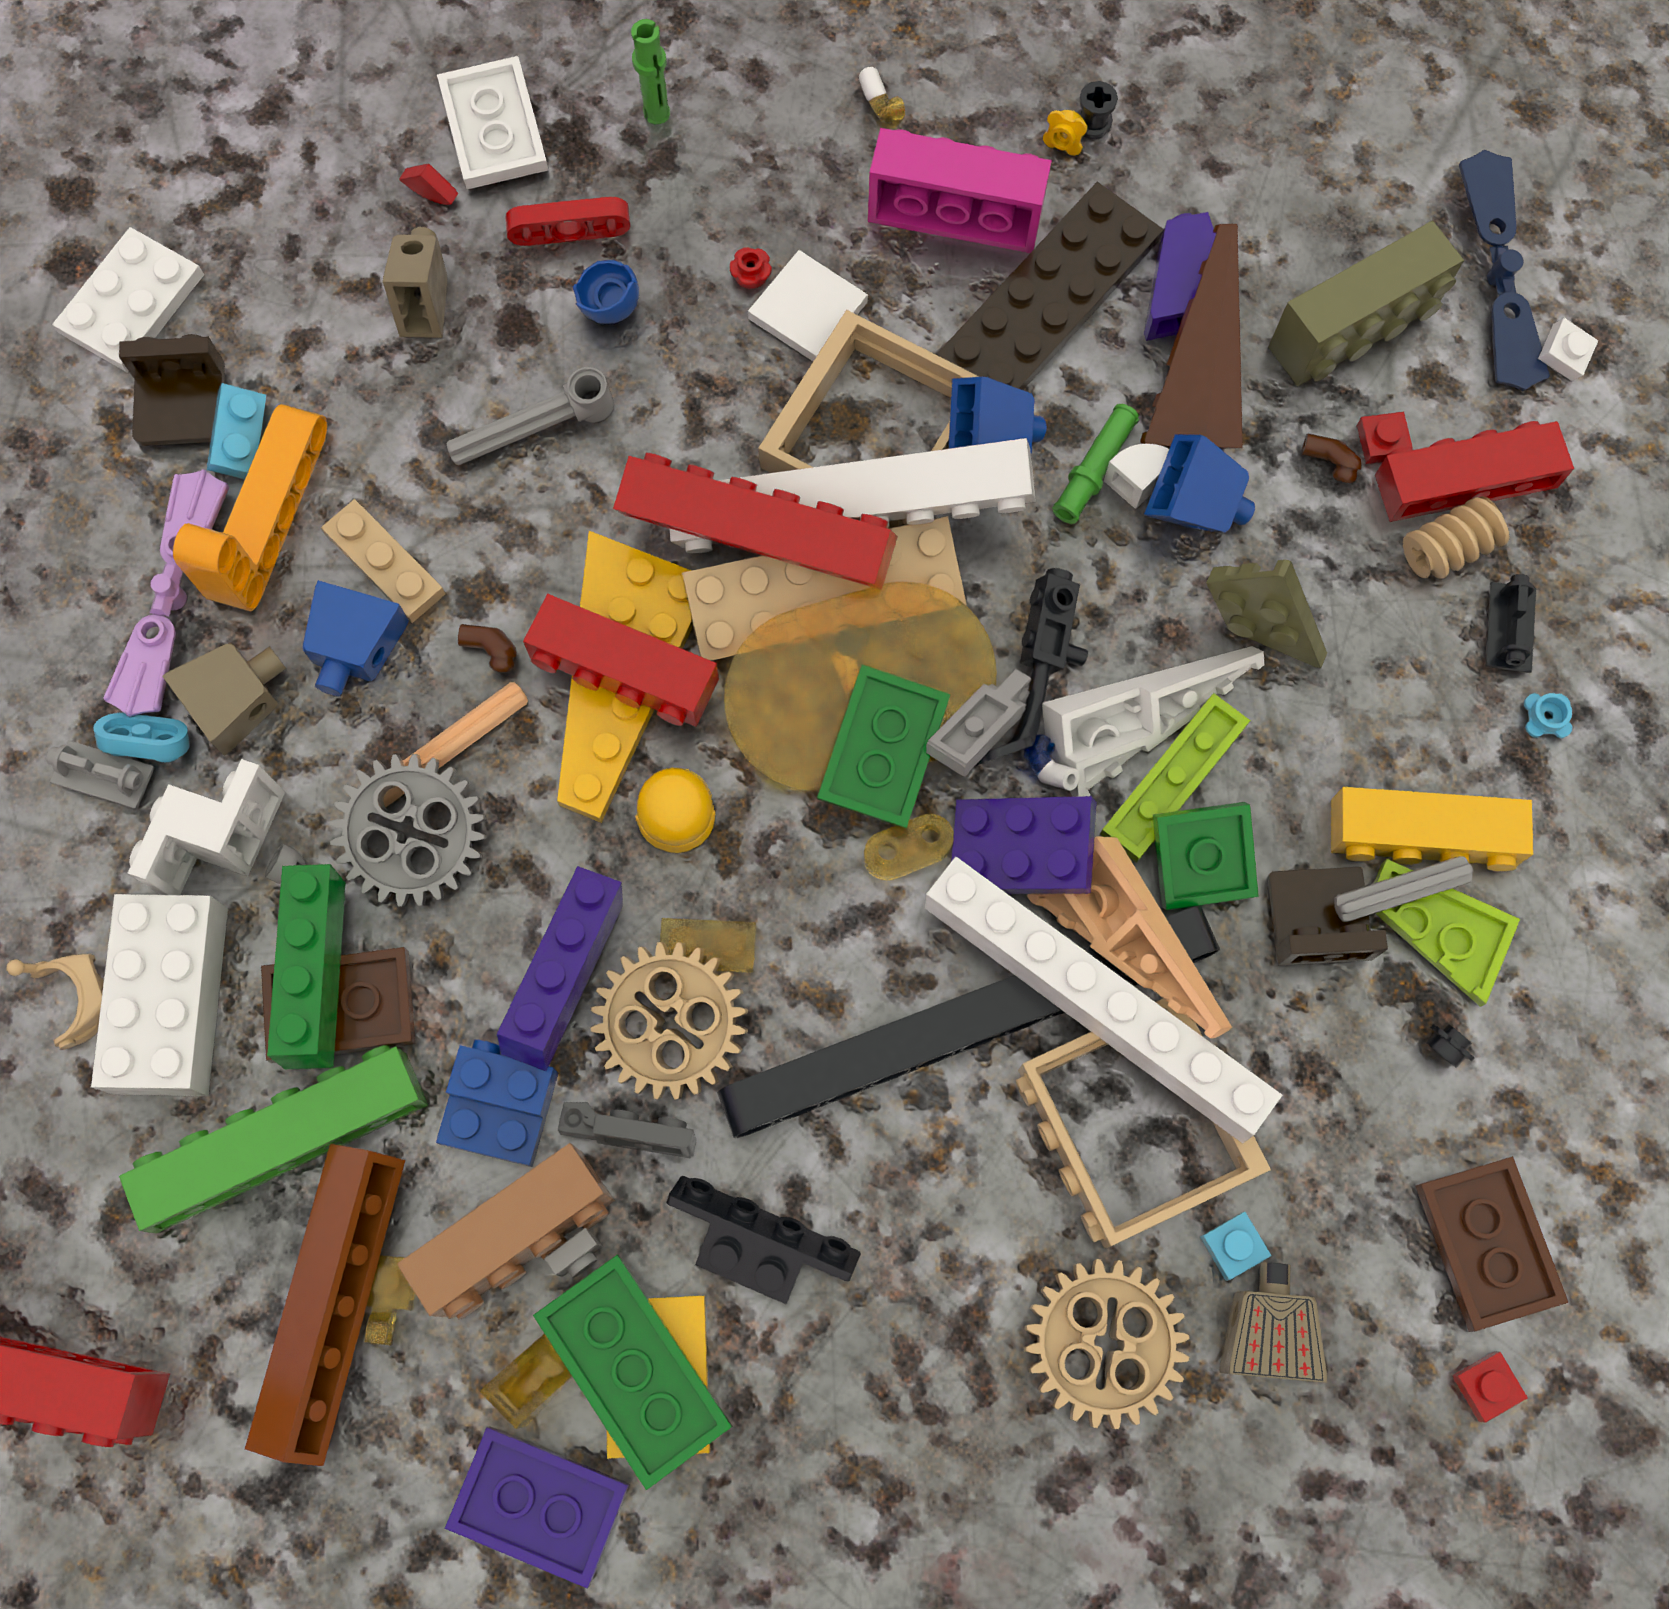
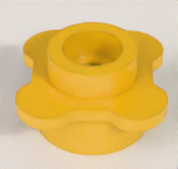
M1072 110L1052 111L1047 117L1049 128L1043 135L1044 143L1050 148L1055 147L1059 150H1066L1069 155H1078L1083 149L1081 138L1087 132V125L1084 119Z

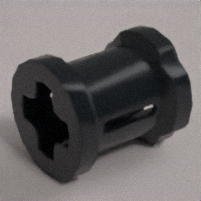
M1091 82L1081 90L1079 102L1082 109L1077 113L1084 119L1087 125V132L1083 136L1089 139H1100L1111 130L1113 122L1111 113L1116 108L1118 96L1113 86L1106 82Z

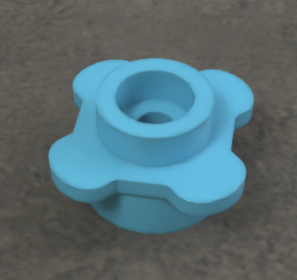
M1533 693L1526 697L1524 707L1528 710L1529 722L1525 728L1529 735L1538 738L1543 734H1554L1558 738H1565L1572 732V724L1569 722L1572 717V707L1566 696L1555 693L1540 696ZM1549 712L1552 718L1546 719L1544 713Z

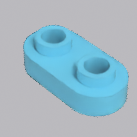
M113 713L100 718L94 724L97 747L101 751L113 756H129L152 759L158 762H171L185 754L190 747L187 726L176 719L140 714L128 717L125 713Z

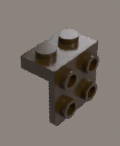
M187 334L181 338L157 339L141 337L136 341H119V358L134 378L132 437L136 443L141 446L211 442L218 390L225 381V362L209 336L202 337L195 334Z

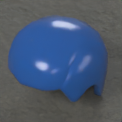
M615 260L595 262L583 271L577 284L573 286L577 307L587 318L601 325L617 324L629 317L636 308L639 299V284L633 270L628 265Z

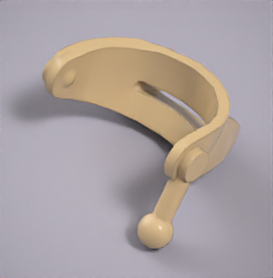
M70 955L36 964L23 963L17 959L11 960L7 964V972L12 976L30 973L32 978H41L61 970L70 976L75 984L78 995L76 1017L68 1030L54 1039L56 1047H59L60 1050H65L86 1042L98 1033L104 980L96 972L94 966L96 959L94 955Z

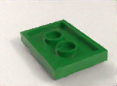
M862 664L816 799L904 829L907 828L930 759V755L926 753L927 742L939 730L951 694Z

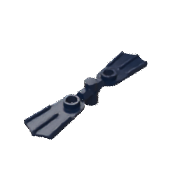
M1483 150L1470 158L1462 160L1459 163V169L1478 234L1484 242L1493 246L1490 247L1493 265L1487 273V281L1492 286L1497 287L1499 295L1491 307L1495 382L1525 391L1536 383L1547 380L1550 375L1547 364L1538 359L1542 346L1531 307L1522 295L1516 293L1514 275L1522 268L1524 263L1523 257L1518 251L1509 249L1508 246H1503L1514 238L1517 229L1512 159ZM1489 225H1496L1500 229L1501 234L1493 233ZM1504 308L1511 309L1515 314V318L1507 317L1504 313Z

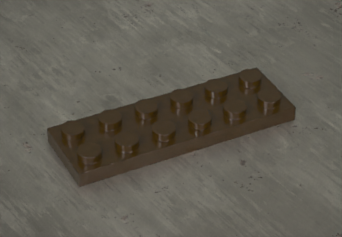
M1097 181L936 355L979 377H988L1024 390L1161 240L1164 229Z

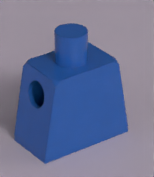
M988 377L952 379L949 449L1026 438L1032 453V442H1040L1046 434V421L1042 416L1034 415L1035 399L1032 393Z
M1175 434L1144 514L1152 518L1197 530L1226 533L1230 529L1232 522L1238 525H1245L1250 521L1255 512V503L1243 496L1249 481V473L1203 435Z
M318 580L303 641V651L313 664L322 667L315 687L324 693L341 696L349 675L367 681L374 680L408 625L409 620L400 604Z

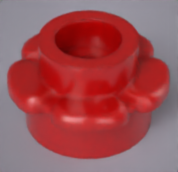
M745 247L738 250L734 255L735 259L730 262L729 266L730 273L737 283L748 289L762 286L772 271V266L768 263L770 261L769 255L760 248L751 249ZM749 263L755 265L754 267H747Z

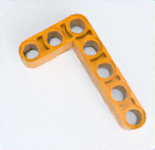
M284 404L278 405L271 415L223 533L190 523L184 524L179 529L174 541L173 558L175 563L206 599L250 612L258 606L324 445L327 434V420L324 415Z

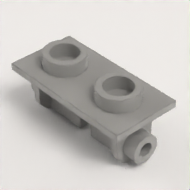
M68 740L66 745H61L59 748L52 747L46 758L47 763L52 765L54 769L50 783L136 810L155 768L152 765L122 756H113L99 749Z

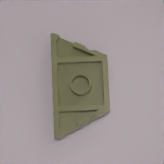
M1278 560L1274 570L1259 572L1261 567L1257 563L1242 564L1239 567H1213L1206 584L1228 630L1238 636L1249 638L1313 667H1322L1327 656V650L1291 561Z

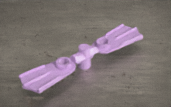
M204 469L190 474L174 475L160 545V554L166 564L162 574L155 575L151 580V588L155 592L150 613L153 615L142 618L135 625L103 697L107 703L117 707L128 717L149 712H159L162 707L166 681L162 676L169 672L176 636L174 625L165 616L169 617L171 610L182 608L187 600L186 593L179 586L183 571L173 558V546L179 529L187 523L212 530L229 490L227 483L215 478ZM159 627V633L156 637L146 638V633L150 628Z

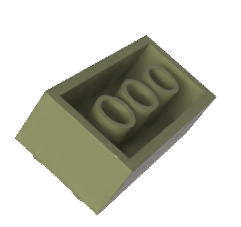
M1432 220L1288 301L1268 348L1297 387L1312 378L1315 382L1320 381L1328 376L1338 363L1347 358L1350 361L1357 360L1378 340L1384 338L1385 341H1389L1398 336L1407 327L1408 323L1419 318L1420 321H1424L1433 316L1442 307L1443 303L1441 300L1444 294L1456 283L1454 277L1464 259Z

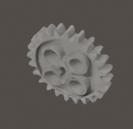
M412 754L408 766H404L400 755H392L390 769H387L381 761L375 760L373 761L375 775L372 777L368 773L358 770L356 774L362 785L359 788L346 784L343 786V789L351 799L349 803H334V806L345 814L343 819L332 820L329 824L335 828L342 829V836L331 840L330 844L333 846H344L346 851L335 860L336 863H352L354 866L346 876V879L350 881L361 876L365 878L360 892L366 894L375 887H378V902L381 903L386 902L392 892L396 893L397 905L401 907L406 905L409 894H413L418 906L425 905L426 891H430L437 900L443 899L442 885L444 883L450 888L458 890L460 884L455 875L458 872L469 876L474 873L466 863L467 858H482L483 855L472 847L473 841H481L487 837V835L481 832L474 831V825L486 820V816L472 814L471 808L481 800L477 796L464 797L463 793L468 789L470 782L463 780L454 785L452 780L456 769L449 767L441 775L438 774L439 760L432 758L427 763L425 769L422 768L420 755ZM399 787L405 793L406 803L402 810L392 814L384 806V795L389 789ZM443 803L450 809L451 820L445 828L436 830L428 821V812L435 804ZM376 813L401 823H409L414 818L413 827L447 839L448 846L443 848L421 838H408L405 843L403 841V832L370 821L369 815ZM375 831L385 833L389 840L388 851L379 858L371 855L367 848L368 838ZM420 847L428 848L434 856V865L425 874L417 872L411 862L414 851Z

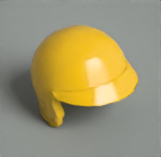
M671 767L654 773L644 782L638 795L637 815L635 817L640 832L647 842L655 848L670 853H682L700 846L709 837L714 826L715 810L711 792L699 775L689 769Z

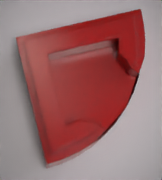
M430 164L406 168L399 178L412 191L439 204L451 205L458 195L456 189Z

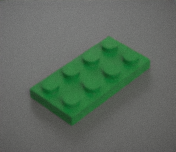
M619 1255L610 1259L533 1315L645 1490L655 1485L733 1427Z

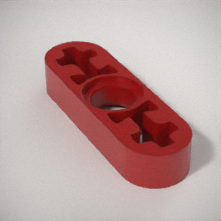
M618 197L522 205L510 209L505 216L507 238L510 242L520 246L617 237L625 234L630 229L628 203Z

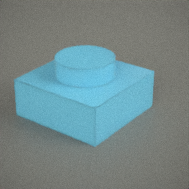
M1246 1212L1236 1215L1200 1236L1225 1281L1233 1279L1272 1256Z

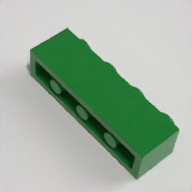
M331 864L282 866L267 1056L285 1070L334 1068L346 882Z

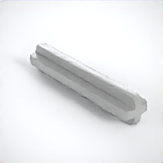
M1458 856L1339 894L1334 898V908L1341 921L1349 922L1470 883L1473 880V869L1464 856Z

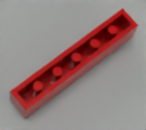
M646 452L644 460L628 456L613 507L619 513L637 520L882 590L898 538L892 530L887 529L888 521L868 514H861L860 521L843 516V508L822 501L817 502L816 508L799 504L800 496L779 489H774L772 496L756 492L757 484L737 477H731L729 484L713 479L714 472L695 465H688L686 471L671 468L672 460Z

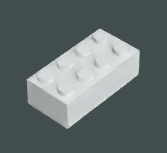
M114 894L91 1083L92 1088L112 1095L209 1096L228 908L212 896Z

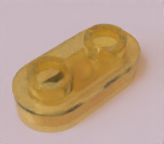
M924 814L909 820L908 826L905 829L893 826L874 834L865 845V866L874 877L881 880H893L937 863L946 858L952 849L954 841L953 829L945 818L936 814ZM926 830H934L938 833L939 839L934 843L926 842L922 837V833ZM883 847H891L896 851V856L891 860H885L880 857L879 850Z

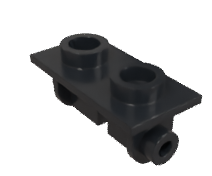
M1513 575L1507 584L1490 583L1485 667L1526 673L1532 672L1536 588L1530 583L1528 575Z

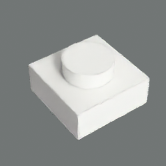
M1563 318L1553 324L1538 359L1569 380L1574 381L1584 375L1598 340L1566 318Z

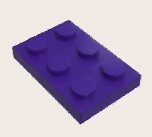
M1092 796L957 800L951 862L955 857L959 858L1007 894H1091L1097 802Z
M489 1426L485 1429L444 1529L588 1589L630 1484Z

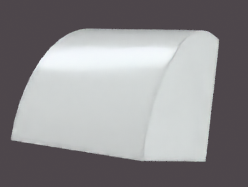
M1138 444L1122 450L1109 461L1104 482L1137 509L1152 494L1169 449L1156 444Z

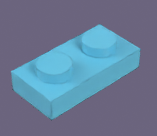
M224 383L221 384L218 390L206 470L242 479L246 478L260 444L266 394Z

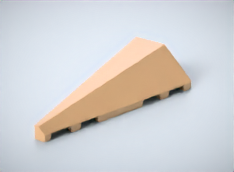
M1099 836L1094 838L1091 894L1027 895L1033 904L1043 906L1058 918L1057 922L1067 929H1073L1089 941L1092 949L1143 988L1152 989L1169 1002L1168 1007L1178 1014H1185L1206 1030L1204 1034L1209 1038H1217L1232 1028L1118 838Z

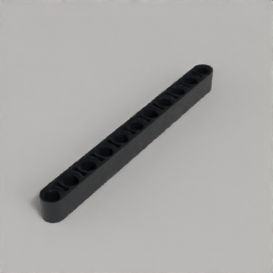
M1195 906L1166 917L1193 963L1220 951V947L1201 906ZM1090 946L1083 949L1131 985H1139ZM1014 975L727 1085L720 1089L717 1094L733 1138H741L1064 1014L1065 1012Z

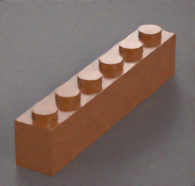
M335 1144L329 1145L245 1450L285 1463L324 1466L406 1160L364 1149Z

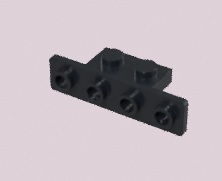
M681 1176L670 1191L666 1201L669 1206L710 1223L695 1264L696 1266L784 1304H787L803 1263L848 1282L861 1255L860 1251L851 1248L841 1238L823 1236L805 1228L800 1221L794 1218L779 1217L760 1209L750 1199L743 1197L735 1198L718 1191L703 1179Z

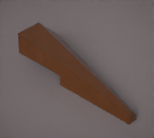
M1218 224L1213 229V233L1216 236L1208 259L1201 264L1198 274L1202 275L1195 297L1188 301L1166 364L1170 368L1161 393L1155 396L1152 406L1156 409L1148 431L1142 433L1140 444H1156L1170 447L1175 434L1203 435L1220 449L1243 448L1238 224Z

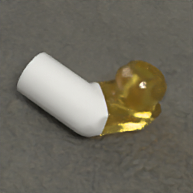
M874 67L864 68L859 74V81L865 98L880 121L892 124L893 120H902L905 117L903 99L898 96L888 99L878 70Z

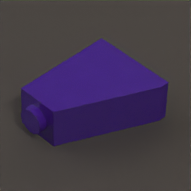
M1208 212L1195 215L1184 213L1166 221L1159 245L1144 329L1146 341L1173 336L1178 333L1188 301L1195 297L1202 275L1198 274L1201 264L1208 259L1216 236L1213 233L1214 228Z

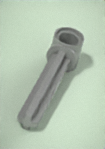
M593 367L580 368L572 373L568 383L563 384L565 392L449 440L447 442V450L452 461L456 465H461L574 416L577 417L578 422L585 420L595 423L605 420L614 408V400L605 376L601 371ZM590 391H599L598 395L592 399H582Z

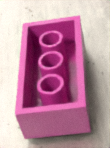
M880 128L869 172L868 222L1031 253L1036 243L1052 160L1039 158L1033 154H1016L1001 151L991 146H974L958 143L944 137L932 138L916 135L902 129L890 130Z

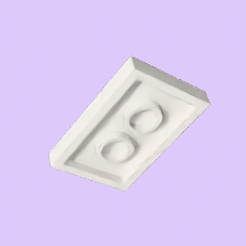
M518 56L437 74L467 190L549 170Z
M129 227L52 325L59 334L128 373V369L119 358V341H136L141 337L156 338L202 279L204 273L199 265Z

